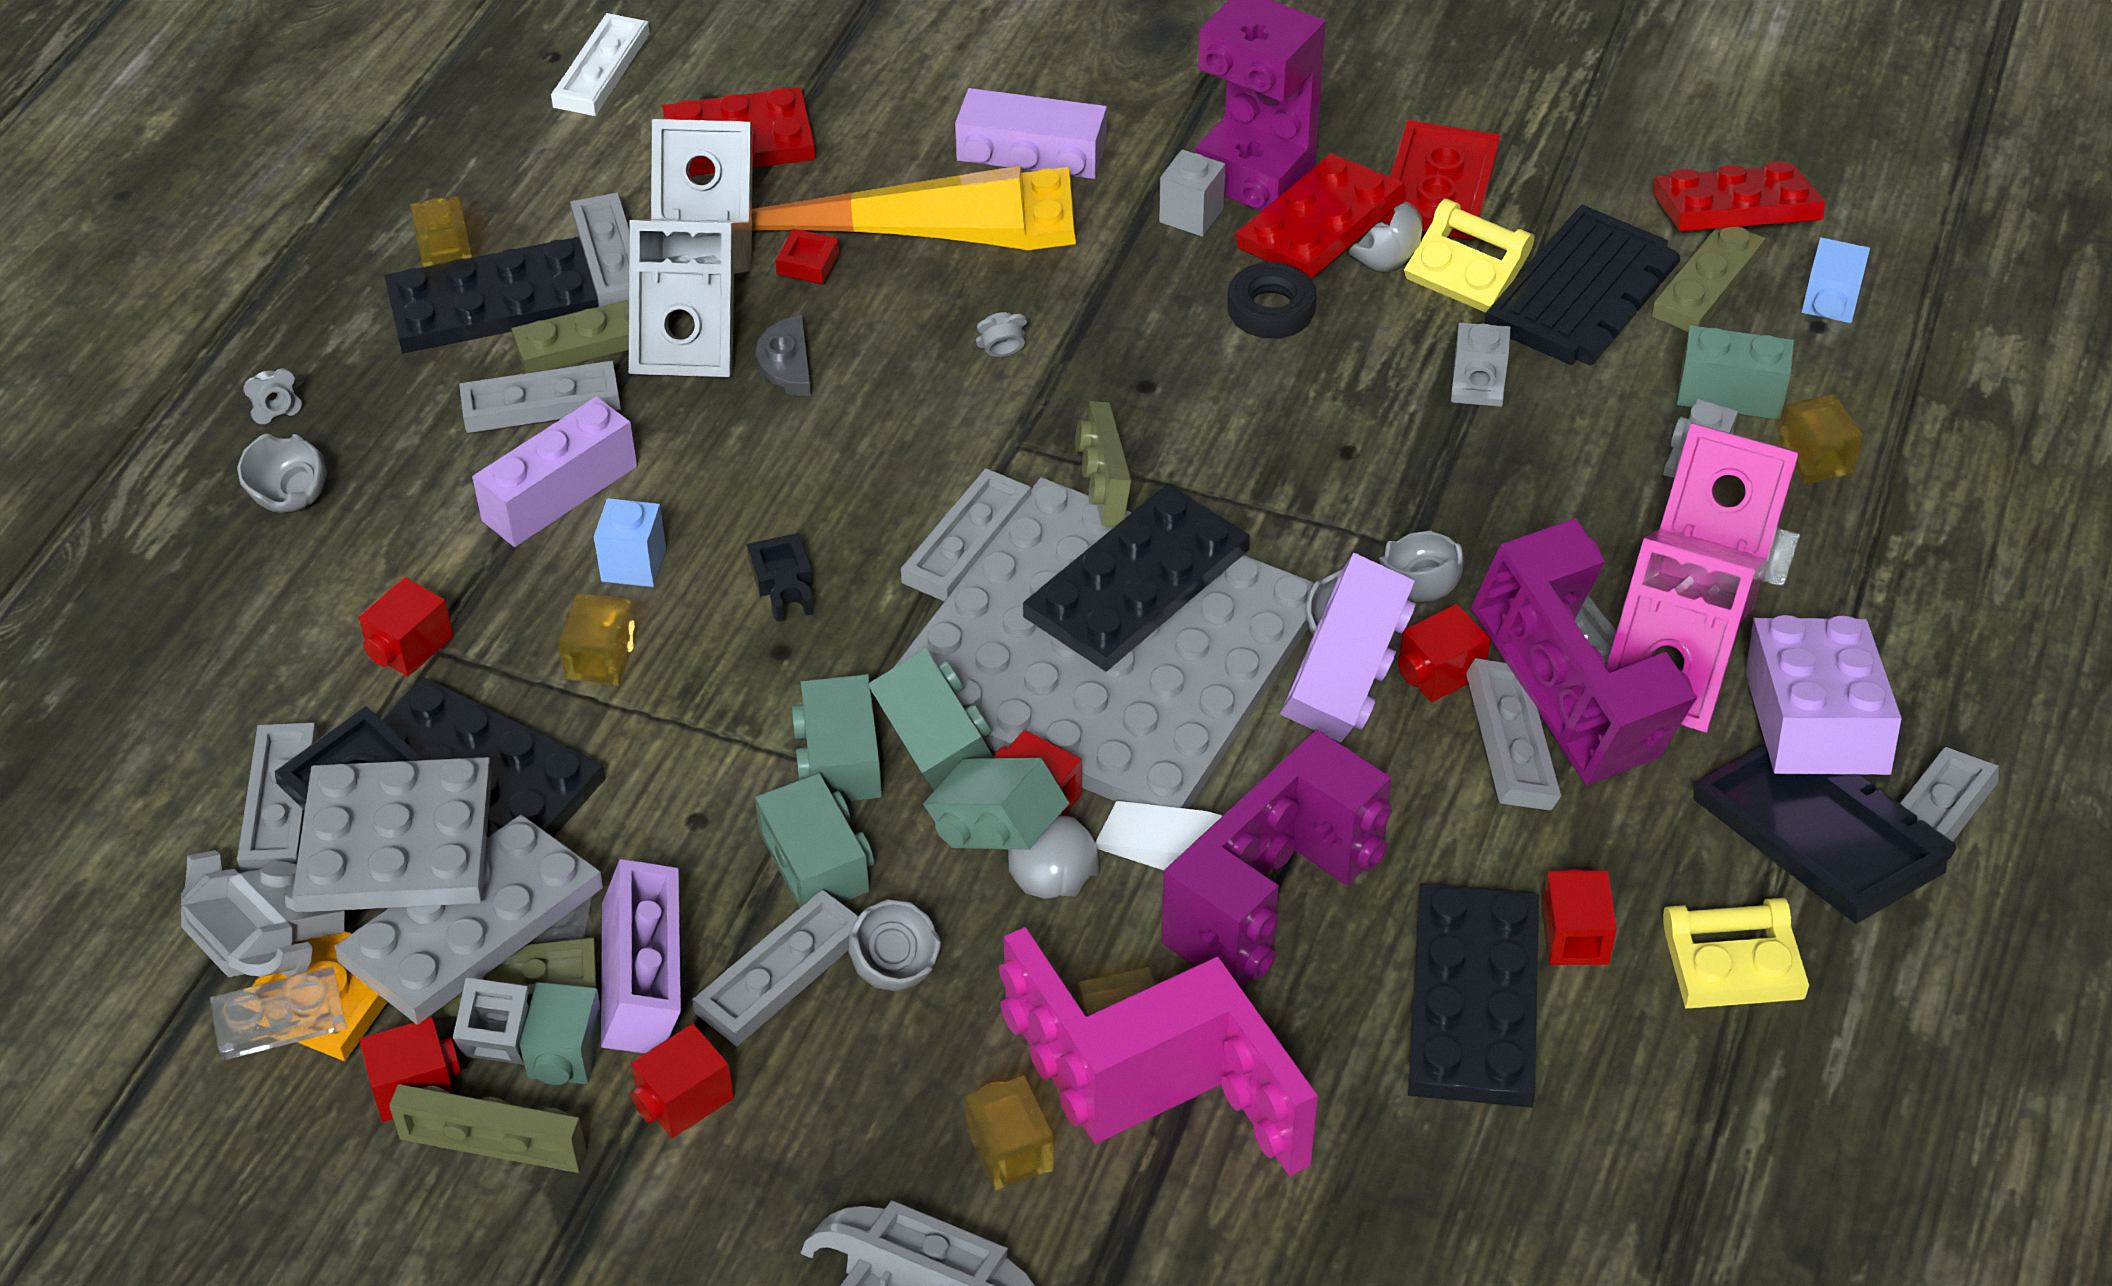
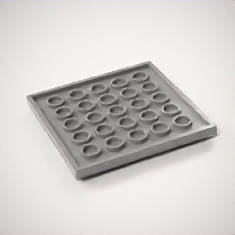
M1040 477L1031 489V495L972 565L894 667L925 648L936 665L947 660L964 687V690L955 694L964 710L975 704L992 731L990 735L983 738L987 747L997 752L1003 746L1009 747L1019 734L1026 730L1081 758L1082 788L1115 802L1125 801L1189 809L1308 630L1309 625L1305 607L1314 582L1243 555L1118 663L1105 672L1023 617V602L1114 528L1112 526H1102L1097 505L1090 504L1089 495ZM1126 510L1125 518L1132 512Z

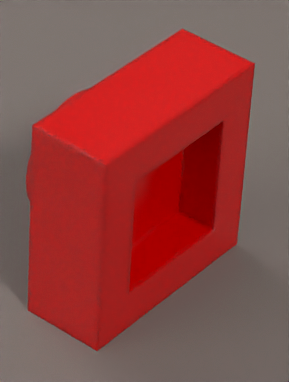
M792 229L775 259L777 275L823 284L840 253L839 238Z

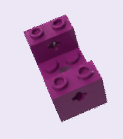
M1228 0L1199 29L1198 69L1227 81L1225 116L1195 147V153L1226 164L1225 197L1262 211L1315 167L1326 20L1272 0Z
M1574 518L1500 544L1471 609L1520 685L1536 705L1540 716L1584 784L1588 786L1660 758L1697 699V696L1693 692L1690 680L1686 674L1678 670L1667 652L1613 672H1608L1601 653L1597 648L1590 645L1575 622L1605 560L1601 556V551L1596 541L1586 534L1578 520Z
M1316 729L1164 869L1161 943L1195 967L1219 957L1241 989L1251 979L1255 981L1261 979L1269 971L1276 958V950H1274L1275 928L1279 921V914H1277L1279 885L1264 875L1272 868L1278 870L1283 867L1290 859L1293 851H1296L1347 886L1363 870L1370 872L1375 869L1383 859L1388 847V843L1385 841L1387 821L1392 812V806L1389 804L1392 777Z

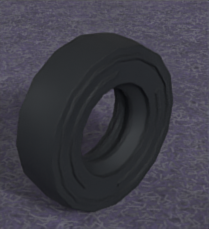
M1262 262L1247 266L1235 274L1229 284L1227 297L1228 314L1235 326L1247 334L1261 338L1276 339L1292 336L1308 327L1316 311L1315 285L1306 273L1284 263ZM1264 293H1277L1289 298L1290 303L1281 307H1265L1258 305L1253 301V298Z

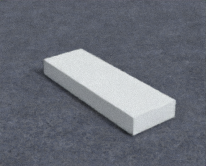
M606 13L552 92L553 108L596 116L650 35L648 21Z

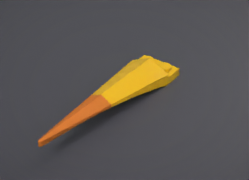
M1014 166L752 209V231L797 229L899 234L983 243L1022 250L1076 244L1072 183L1069 167L1045 168L1022 173L1021 166Z

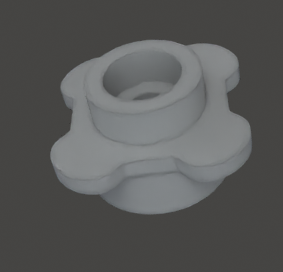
M1000 312L987 317L977 325L978 332L981 333L976 338L977 346L985 348L986 353L994 357L1008 356L1018 352L1025 344V332L1022 330V327L1027 323L1026 317L1022 314L1012 315L1007 312Z
M281 368L276 371H263L245 382L243 390L252 402L251 417L256 423L267 424L273 417L282 414L292 416L300 410L302 403L300 398L294 394L292 384L295 378L289 370ZM277 393L276 399L269 400V394Z

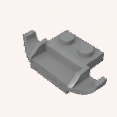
M216 850L187 855L185 888L181 893V928L228 977L243 974L262 977L281 973L286 977H292L307 972L311 963L313 947L308 942L292 945V942L344 932L345 910L296 912L292 898L296 863L275 861L264 864L259 870L238 873L235 869L222 871L220 854Z
M892 1200L885 1209L860 1206L845 1208L830 1214L809 1235L801 1251L802 1255L813 1258L819 1248L826 1247L848 1254L846 1273L849 1275L840 1286H1035L1027 1274L1007 1258L1008 1248Z

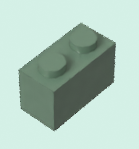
M1690 325L1680 374L1677 405L1693 407L1697 399L1737 410L1738 414L1780 420L1791 376L1794 340Z
M925 648L868 684L933 791L936 790L962 759L993 757L983 740L992 731L975 704L964 710L955 695L964 690V687L947 660L936 665Z
M868 674L800 681L803 704L792 705L795 739L806 738L807 748L796 749L799 780L820 773L831 793L839 791L844 801L881 798L879 756L871 692L868 686Z
M1042 758L962 759L923 805L934 820L938 835L951 848L1030 850L1067 807L1069 801Z
M820 773L755 797L759 834L799 908L822 889L840 903L869 892L867 867L874 865L869 843L862 832L854 835L849 826L850 815L839 791L831 793Z

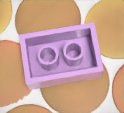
M1781 615L1775 618H1754L1745 674L1774 774L1891 775L1902 718L1867 619H1855L1849 616H1835L1831 619L1797 618L1789 615Z

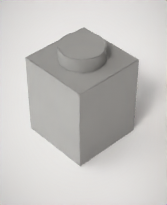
M1181 150L1160 177L1159 222L1203 237L1224 209L1226 164L1200 154Z

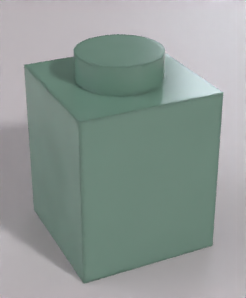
M536 982L519 1042L527 1078L538 1079L551 1085H562L567 1082L588 1084L601 1037V1006L597 988Z

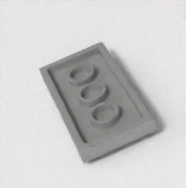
M519 815L486 839L481 903L388 908L335 946L338 963L419 1025L423 1020L463 992L466 977L481 979L603 888L601 872L527 818Z

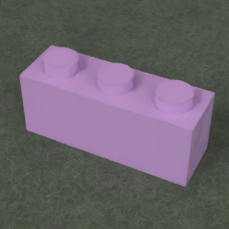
M968 88L955 122L957 161L1002 167L1021 166V169L1032 171L1045 168L1069 167L1070 176L1095 179L1107 144V106Z
M596 396L472 476L482 522L513 547H516L637 467L631 423Z
M1353 553L1338 576L1280 715L1312 730L1318 729L1338 742H1342L1353 727L1362 730L1375 704V699L1367 696L1373 680L1383 681L1396 651L1388 648L1393 632L1396 631L1402 634L1414 611L1416 603L1407 599L1415 580Z
M619 859L602 903L601 1047L647 1053L669 1039L681 1012L678 868Z

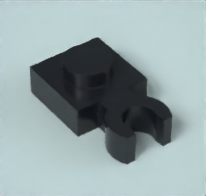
M796 533L747 544L748 559L760 597L770 595L773 617L778 622L784 621L783 606L790 602L801 604L805 615H811L813 613V602L809 586L813 585L812 571L800 534Z

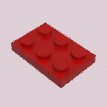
M801 87L777 88L771 91L743 95L730 94L720 98L697 101L684 100L674 104L662 105L664 119L753 122V168L815 160L814 142ZM706 156L696 157L689 167L690 176L715 173L713 162Z
M1407 120L1390 177L1404 182L1407 198L1400 204L1409 202L1418 209L1423 220L1422 232H1427L1433 222L1438 205L1445 198L1459 203L1461 210L1481 218L1499 151L1500 134ZM1394 209L1379 222L1390 224L1395 214ZM1454 228L1448 235V237L1475 240V237Z
M1331 153L1235 233L1238 249L1268 262H1280L1294 266L1312 279L1407 198L1404 182Z
M1769 162L1765 164V168L1745 169L1736 165H1726L1719 167L1715 172L1702 173L1691 169H1677L1672 171L1670 175L1654 176L1653 195L1679 231L1824 220L1825 200L1798 168L1787 162Z

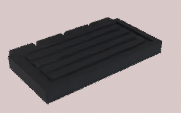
M1581 204L1486 311L1484 324L1510 327V339L1571 366L1577 360L1587 365H1593L1611 345L1613 339L1622 332L1636 315L1637 311L1643 307L1660 284L1664 282L1679 264L1680 256L1675 250L1667 247L1669 240Z
M1766 744L1694 782V800L1855 924L1946 873L1947 860L1952 857L1956 850V844L1924 820L1917 822L1916 814L1884 791H1876L1875 785L1860 774H1774Z

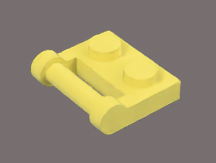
M1445 198L1438 205L1432 224L1404 269L1406 279L1486 313L1516 278L1532 250L1534 234L1522 229L1513 232L1461 210L1459 203ZM1454 228L1507 250L1501 261L1447 237Z
M1785 898L1765 899L1764 904L1760 906L1687 911L1685 905L1665 907L1663 913L1664 931L1685 1009L1805 999L1809 983L1791 928L1790 908ZM1766 929L1768 938L1697 944H1693L1691 938L1692 934Z

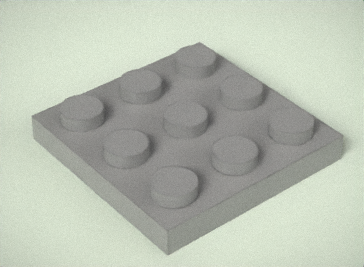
M490 758L311 766L292 893L296 912L481 903L492 783Z

